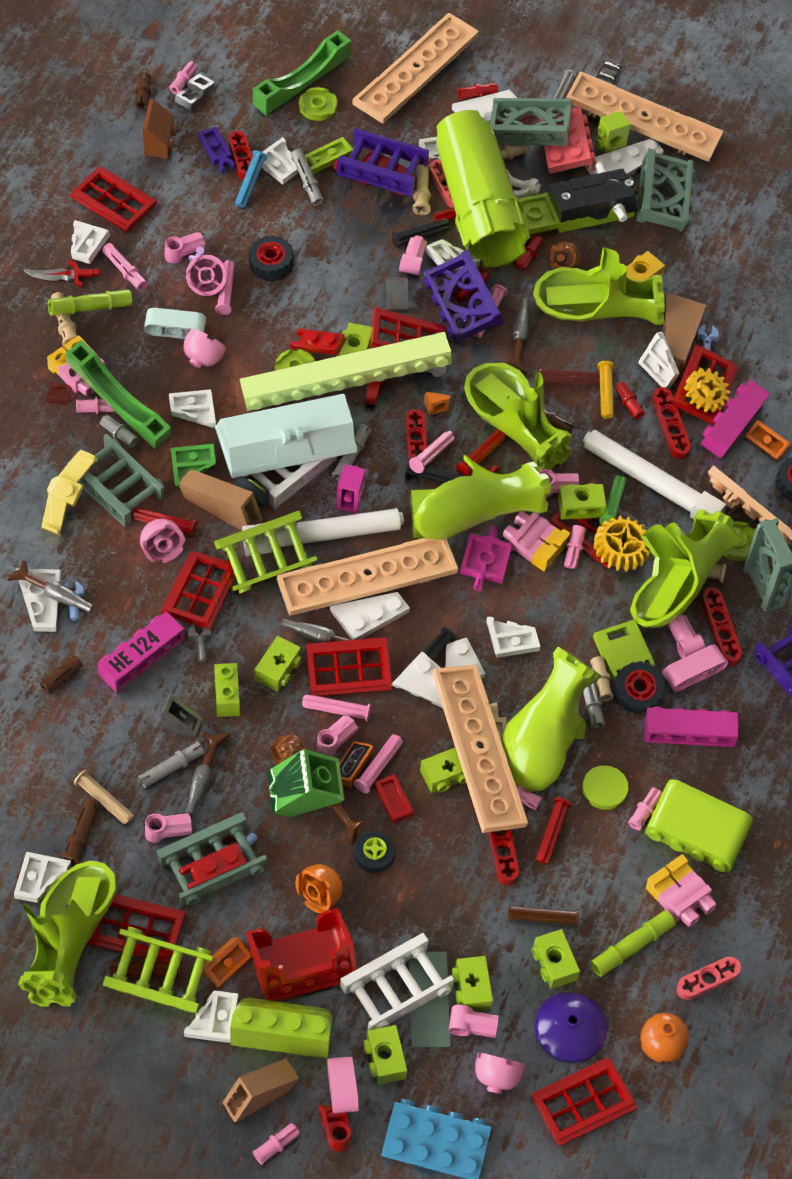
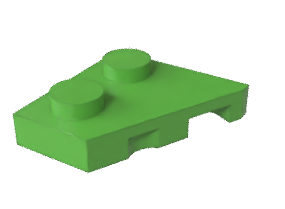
M214 444L171 448L175 489L180 488L179 483L190 469L204 474L216 467Z

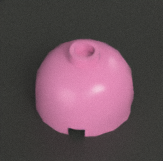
M201 255L194 258L186 269L188 286L195 293L202 296H211L223 289L227 281L225 265L219 258L213 255Z
M195 329L189 331L184 341V352L190 358L189 363L197 368H200L201 365L205 367L216 365L226 351V347L215 338L211 340L206 333Z
M163 518L155 519L143 528L140 535V545L146 558L151 562L156 563V561L163 560V563L169 562L183 551L182 546L185 542V537L180 527L173 521Z
M478 1052L475 1062L476 1077L481 1083L488 1086L487 1091L501 1094L502 1089L511 1090L520 1083L526 1064Z

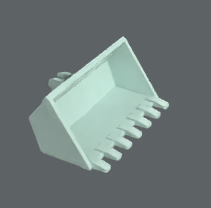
M344 394L223 418L215 426L231 478L357 452L353 421Z

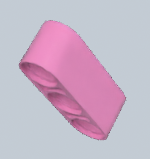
M713 644L668 665L662 671V675L672 690L679 692L719 673L726 668L728 661L719 648Z
M327 1058L333 1113L358 1111V1093L353 1058Z

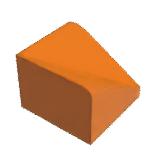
M426 392L424 405L429 415L432 416L448 411L450 396Z

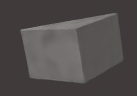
M386 277L387 310L392 312H408V279L406 277Z
M168 694L161 711V728L194 738L203 718L174 695Z

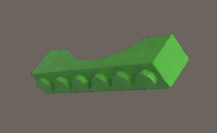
M337 30L325 38L312 56L296 70L280 78L266 79L254 87L253 105L262 113L268 115L350 58L351 40Z
M80 340L66 352V363L154 450L170 437L171 427L156 412L150 410L134 398L114 378L97 354L84 341Z

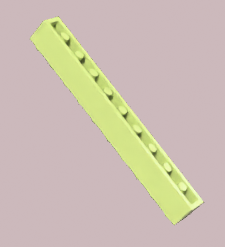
M445 332L241 378L240 383L247 411L258 410L267 406L280 405L293 400H301L328 392L341 391L354 386H362L374 381H383L393 377H402L406 374L423 372L432 368L444 367L452 364L451 349Z

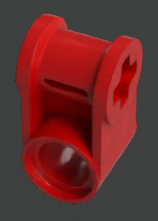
M319 1105L322 1125L325 1128L330 1148L337 1152L347 1150L351 1143V1129L347 1112L333 1113L332 1105L326 1107ZM338 1133L344 1134L346 1138L343 1140H337L333 1136Z

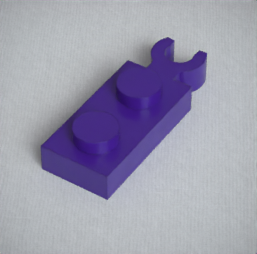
M217 127L198 132V138L213 165L219 164L220 173L225 174L224 167H230L231 171H234L232 154Z

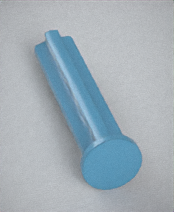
M255 150L252 152L253 158L235 201V205L239 208L247 206L263 162L267 160V155L261 151Z

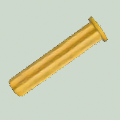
M601 361L597 364V368L600 371L601 416L607 420L613 418L612 370L614 364L610 361Z

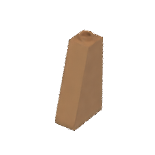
M667 293L664 302L663 333L678 371L683 373L701 325L706 304Z
M190 469L179 483L183 497L186 500L241 531L242 526L261 524L263 521L255 496L249 490Z

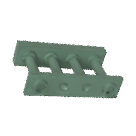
M106 433L103 436L104 449L95 454L98 461L91 468L110 454L118 462L98 477L93 476L88 470L78 484L82 485L84 490L126 528L132 523L131 510L153 494L161 501L164 499V484L160 479H155L121 447L117 439H112ZM124 467L133 474L112 490H108L103 486L104 482ZM138 481L147 487L127 503H122L117 499L120 494Z
M243 812L157 850V857L161 867L171 866L184 891L179 894L181 907L187 904L189 906L194 905L202 897L250 875L257 876L267 868V857L263 855L256 858L243 833L247 829V821ZM230 836L235 837L248 863L188 890L187 885L190 882L186 874L181 875L179 869L182 867L179 862L180 859L189 855L193 857L194 861L203 858L201 854L202 849L211 846L216 851L225 848L222 843L224 839Z

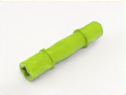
M127 289L77 297L68 296L49 299L48 311L51 316L104 308L110 310L117 307L131 306L132 295L130 290Z
M664 910L648 922H644L641 928L626 936L614 947H608L606 951L591 960L590 965L596 975L602 977L618 965H622L625 959L640 951L652 940H658L661 935L676 926L673 916L667 910Z

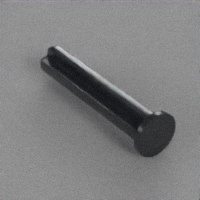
M445 218L400 233L393 232V244L396 248H399L400 245L408 243L410 238L415 236L424 238L449 230L451 228L450 221Z
M411 459L408 460L405 476L410 474L441 483L465 476L430 466H425L422 473H415L409 466Z
M442 627L441 633L423 652L431 660H434L446 647V644L456 640L455 634L449 628Z

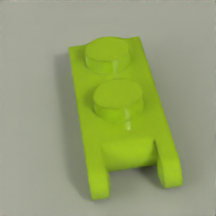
M341 137L304 156L307 163L311 165L310 170L312 174H315L334 165L340 155L349 157L353 148Z

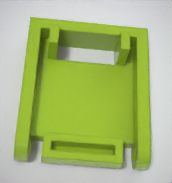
M635 619L594 633L593 639L601 657L605 660V666L613 682L618 674L617 671L620 672L624 666L629 665L631 662L642 661L643 663H650L653 667L655 666ZM624 631L625 636L609 640L608 636Z

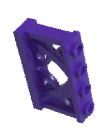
M468 250L461 252L460 256L439 266L425 270L426 278L423 279L427 290L431 289L433 292L431 298L434 305H439L441 311L438 312L442 321H447L449 324L447 330L451 339L456 338L458 344L462 340L494 325L497 327L503 324L501 314ZM463 266V267L460 268L455 274H453V273L451 272V271H453V270H455V269H457V268ZM442 275H447L451 278L450 281L442 278L441 281L444 282L442 286L436 284V279ZM466 279L471 280V282L468 285H465L460 282L462 280L465 283ZM457 285L467 291L478 290L470 298L469 308L451 303V298ZM439 292H440V293H443V292H444L443 300H442V298H441ZM477 300L482 301V304L476 305L477 309H474V302ZM449 312L454 313L455 315L451 318ZM485 316H488V317H486V318H484V319H482V320L476 322V317H485ZM467 317H471L469 326L463 329L457 326L458 320H463V325H465Z

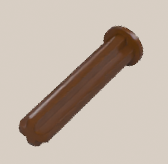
M509 906L508 918L512 920L575 925V928H578L579 909L576 911Z

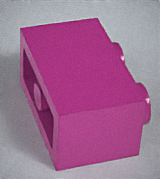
M344 464L338 483L337 509L355 514L358 513L364 495L366 469Z

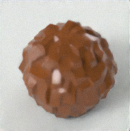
M563 241L551 247V261L549 264L553 270L560 267L576 268L580 265L581 253L575 244Z
M294 734L279 736L270 744L271 756L276 761V765L299 751L307 749L302 739Z

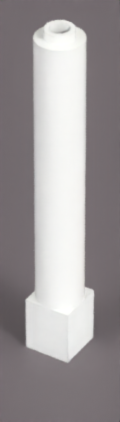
M597 430L589 431L583 439L585 449L691 512V518L694 519L699 509L706 510L710 514H714L715 511L724 513L726 503L706 491L702 494Z
M395 508L298 522L296 528L302 544L400 530L401 525H404L403 513ZM260 524L242 526V531ZM284 526L276 528V536L280 547L292 546L293 543L288 529L285 530ZM264 533L256 535L257 540L255 542L259 553H272L268 537H265ZM244 544L246 556H251L247 544Z

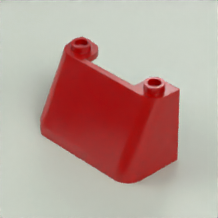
M338 908L322 912L316 920L317 928L274 940L271 939L270 933L266 929L260 928L246 932L250 953L261 990L266 1000L280 1001L340 985L341 978L357 970L354 944Z

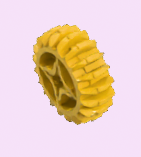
M621 515L617 520L611 517L609 522L604 521L594 536V550H597V557H601V563L608 562V568L615 566L617 571L620 568H624L625 572H627L629 567L633 570L637 568V565L642 567L644 562L649 559L651 553L641 538L647 531L645 530V524L638 525V519L633 522L630 521L629 516L624 520Z

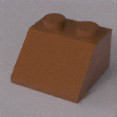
M150 99L143 126L144 156L168 158L169 151H173L174 139L172 137L177 134V124H174L173 114L154 99Z

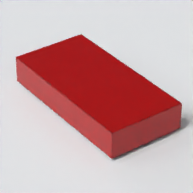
M395 774L374 782V787L393 824L414 816V810Z

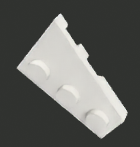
M510 90L454 103L452 104V110L455 113L463 110H477L480 116L490 123L494 98L517 97Z
M28 569L31 574L47 582L57 581L60 583V570ZM19 580L33 630L56 632L59 602L47 597L45 591L25 580Z
M398 592L333 605L330 606V611L351 640H359L409 613L410 607Z

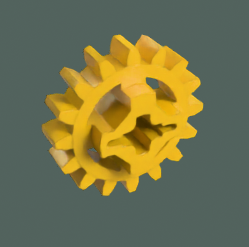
M700 368L698 372L694 371L689 376L684 389L689 391L686 397L692 398L690 403H696L697 409L704 407V412H707L709 409L715 412L717 409L720 410L729 400L727 396L730 394V391L726 390L729 384L723 383L724 376L719 378L717 371L713 374L710 368L705 372L703 368Z

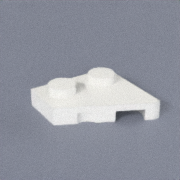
M75 220L73 224L74 234L72 235L73 245L71 246L72 258L90 264L110 237L109 230Z
M444 240L429 244L425 249V252L437 266L460 256V253L464 251ZM473 259L476 267L479 266L480 259ZM461 266V267H459V268H457V269H455V270H453V271H451V272H452L453 274H455V273H456L460 268H462L463 266Z
M467 637L446 644L445 668L477 664L481 679L485 677V672Z

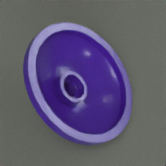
M566 992L550 997L541 1005L535 1018L534 1030L538 1043L548 1055L562 1062L578 1063L590 1059L602 1048L607 1035V1022L603 1011L592 999L579 993ZM573 1018L577 1023L571 1024L569 1019Z

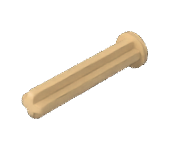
M87 770L80 772L74 780L76 786L80 785L124 825L132 820L134 815L90 777Z

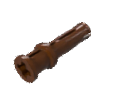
M91 797L86 798L74 832L66 840L67 847L65 852L60 855V859L70 860L72 867L81 862L79 858L82 850L87 847V834L100 805L99 801Z

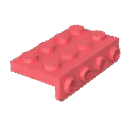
M579 107L572 108L568 146H544L549 174L589 165L590 172L594 171L593 164H596L594 152L590 153V151H594L592 140L588 139L591 138L589 126L585 127V125H589L587 114H582V110Z

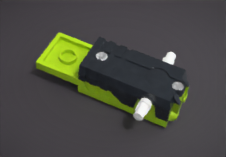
M598 162L595 165L598 174L579 177L576 180L570 179L567 182L560 181L557 184L556 182L551 183L548 187V193L520 198L529 234L557 229L559 233L617 220L624 222L627 218L634 217L639 197L638 191L635 190V180L625 173L623 168L607 171L603 162Z

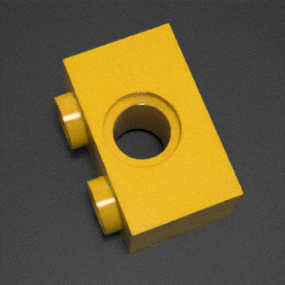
M647 251L643 255H638L631 264L626 266L627 277L635 281H644L653 275H661L663 277L665 264Z

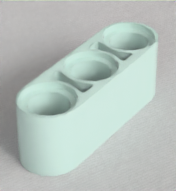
M150 308L147 310L144 331L153 336L185 339L191 329L204 333L206 316L198 312Z

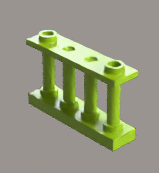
M300 511L214 541L217 550L223 548L224 552H227L238 585L232 586V591L238 590L239 593L252 589L251 584L297 567L303 569L312 566L311 562L316 561L317 558L316 556L307 558L296 528L298 525L296 521L302 519ZM284 526L285 530L288 529L299 562L289 566L286 564L276 536V528ZM264 533L265 537H268L279 567L278 570L268 574L255 542L257 540L256 535ZM242 540L249 548L259 576L248 581L245 578L235 550V543Z
M128 927V930L120 929L119 934L128 938L116 974H113V977L105 976L103 986L197 1014L201 1005L195 1003L197 999L195 994L205 962L215 963L216 959L210 955L211 951L197 947V950L194 951L141 935L142 930ZM138 940L150 944V948L139 981L136 980V984L126 982L127 977L125 976L136 941ZM162 947L172 950L173 954L163 986L159 988V991L149 989L150 984L148 983L159 948ZM185 954L195 957L196 961L186 993L182 995V998L172 996L174 991L171 990L182 955Z

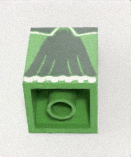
M303 749L267 771L272 813L293 817L344 801L338 758Z

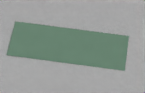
M425 952L442 980L448 977L447 952ZM414 957L409 959V972L421 991L423 992L433 986V982L418 959H414ZM449 995L442 998L438 996L411 1011L412 1047H451L450 1032L448 1031L450 1023Z

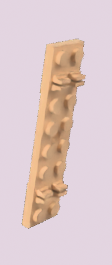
M448 13L379 77L353 98V105L382 124L385 123L443 68L459 56L478 37L479 31Z
M581 71L566 96V99H571L572 105L588 111L589 116L593 113L592 117L594 118L596 115L603 117L622 110L631 124V130L678 149L677 153L683 151L682 155L688 153L707 162L710 161L723 133L718 128L682 115Z
M715 466L708 471L711 478L709 481L713 484L712 487L721 495L723 493L726 494L723 499L726 502V506L731 508L733 512L736 508L742 507L745 510L744 513L753 521L758 519L759 522L777 518ZM778 519V528L787 545L792 547V529Z
M422 538L373 552L277 575V582L289 616L453 575L458 573V567L447 539L428 540ZM364 571H370L372 574L367 576L364 574Z
M477 664L434 669L432 673L482 833L526 827L528 821L500 740ZM476 743H479V744L482 745L484 748H482V749L478 748L477 745H476Z

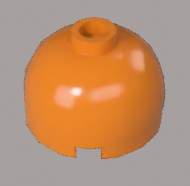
M324 864L311 865L296 876L298 895L303 894L307 900L303 903L312 911L322 913L330 910L340 900L343 891L342 882L338 873Z
M663 1012L653 1015L646 1021L640 1034L642 1050L649 1058L659 1063L663 1061H677L684 1055L689 1043V1032L686 1024L681 1018L671 1013Z

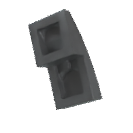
M198 74L188 81L187 88L176 94L175 102L191 110L207 96L214 87L215 82Z

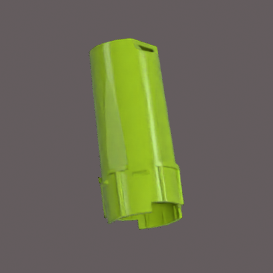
M463 110L453 113L436 126V145L457 215L455 219L457 230L460 233L463 246L469 251L472 259H480L482 261L483 268L508 266L509 263L525 254L524 244L530 238L521 201L515 197L490 123L484 120L477 110Z

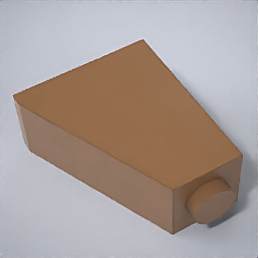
M285 1058L240 1076L222 1103L235 1123L239 1122L291 1091L299 1077L295 1069Z

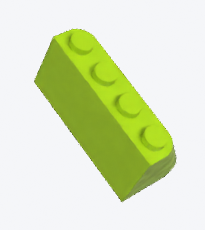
M671 779L663 790L644 834L654 841H661L669 845L675 851H682L691 855L696 861H703L712 865L717 871L729 874L748 836L753 818L745 811L681 781Z
M244 998L239 1001L232 1014L230 1026L231 1045L327 1059L333 1016L329 1010L321 1007Z

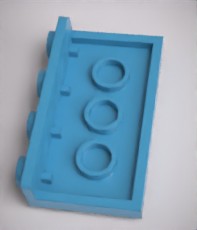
M401 1099L400 1103L394 1102L381 1154L382 1157L465 1179H479L491 1127L487 1126L488 1121L473 1118L472 1122L463 1120L464 1115L449 1111L448 1115L440 1114L439 1108L425 1105L424 1109L414 1107L415 1102Z

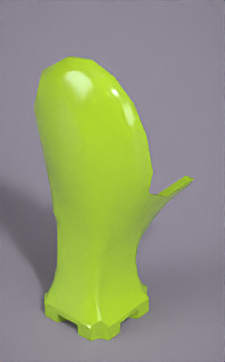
M602 248L600 266L588 271L578 268L560 267L547 271L535 284L533 296L536 304L545 314L560 320L585 322L613 317H638L656 325L664 324L665 303L662 276L653 275L644 281H635L627 277V267L624 264H620L619 254L611 249Z
M485 363L473 368L466 377L464 390L469 404L480 417L519 443L537 464L539 472L545 469L552 471L555 465H562L566 462L571 454V448L568 444L572 441V435L568 431L554 428L549 423L544 410V380L539 371L536 373L534 388H531L528 380L520 370L506 363Z
M464 455L463 459L473 470L472 475L455 478L430 492L419 505L414 520L415 528L425 539L446 540L501 515L520 511L535 512L536 514L546 512L548 509L546 495L551 494L552 486L549 477L545 473H539L535 462L526 463L519 470L510 474H496L481 467L470 457Z
M699 509L693 519V529L687 536L676 523H670L666 528H663L662 525H654L641 536L655 559L652 577L634 595L630 608L633 620L635 619L638 625L649 629L661 628L671 624L686 611L699 594L713 566L728 550L739 545L744 536L740 529L732 525L734 521L730 516L720 511L710 514L706 510Z
M557 647L553 653L554 668L544 687L507 723L500 739L515 784L517 786L521 785L524 787L523 789L529 792L542 791L557 780L565 763L566 752L574 738H584L586 723L584 718L579 715L578 702L584 690L591 684L596 683L602 676L560 647Z
M87 861L77 864L62 873L41 903L40 916L36 917L28 905H22L31 921L37 943L35 959L30 969L20 977L18 983L22 990L29 992L28 999L31 1003L37 1004L40 1007H49L50 1003L71 1006L75 1002L77 995L74 992V975L79 958L108 911L117 891V877L105 863Z

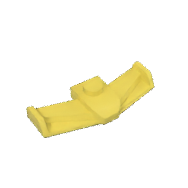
M79 450L63 471L51 480L47 488L49 494L41 526L42 529L61 536L67 504L75 507L84 488L78 482L91 466L98 461L95 455Z

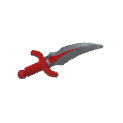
M72 260L69 261V264L74 268L73 270L64 268L54 270L24 269L25 273L43 280L58 281L64 279L67 281L74 279L78 287H83L82 282L79 281L80 277H98L101 274L99 269H79L77 263Z

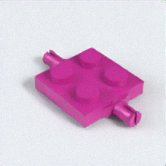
M494 525L490 526L488 536L470 534L460 574L476 578L473 586L475 591H477V588L478 591H482L484 581L502 584L512 543L496 538L499 527L495 526L494 530Z

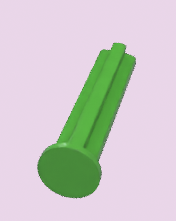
M617 475L615 477L605 514L600 518L601 525L604 521L609 522L611 517L616 520V514L626 483L624 476Z

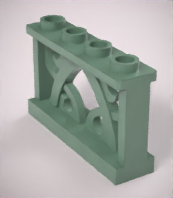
M494 98L490 125L493 128L498 145L568 146L572 101L571 99ZM526 116H537L543 121L535 125H524L519 120Z
M648 148L642 160L636 221L642 223L649 221L678 229L680 232L683 231L685 226L690 224L691 214H689V210L693 199H690V195L694 189L692 180L695 175L692 160L685 161L656 153V150ZM671 169L676 170L672 174L669 172ZM678 171L683 173V177L677 176ZM653 176H657L658 179L660 176L662 178L660 180H656ZM665 180L677 194L664 201L662 194L658 190L652 188V186L663 184ZM651 196H656L657 199L654 200L651 198ZM674 210L679 212V217L674 216Z
M777 518L763 520L757 525L743 568L744 573H749L763 600L761 607L765 613L784 607L792 587V552L778 528L779 521ZM768 555L772 557V573H770Z

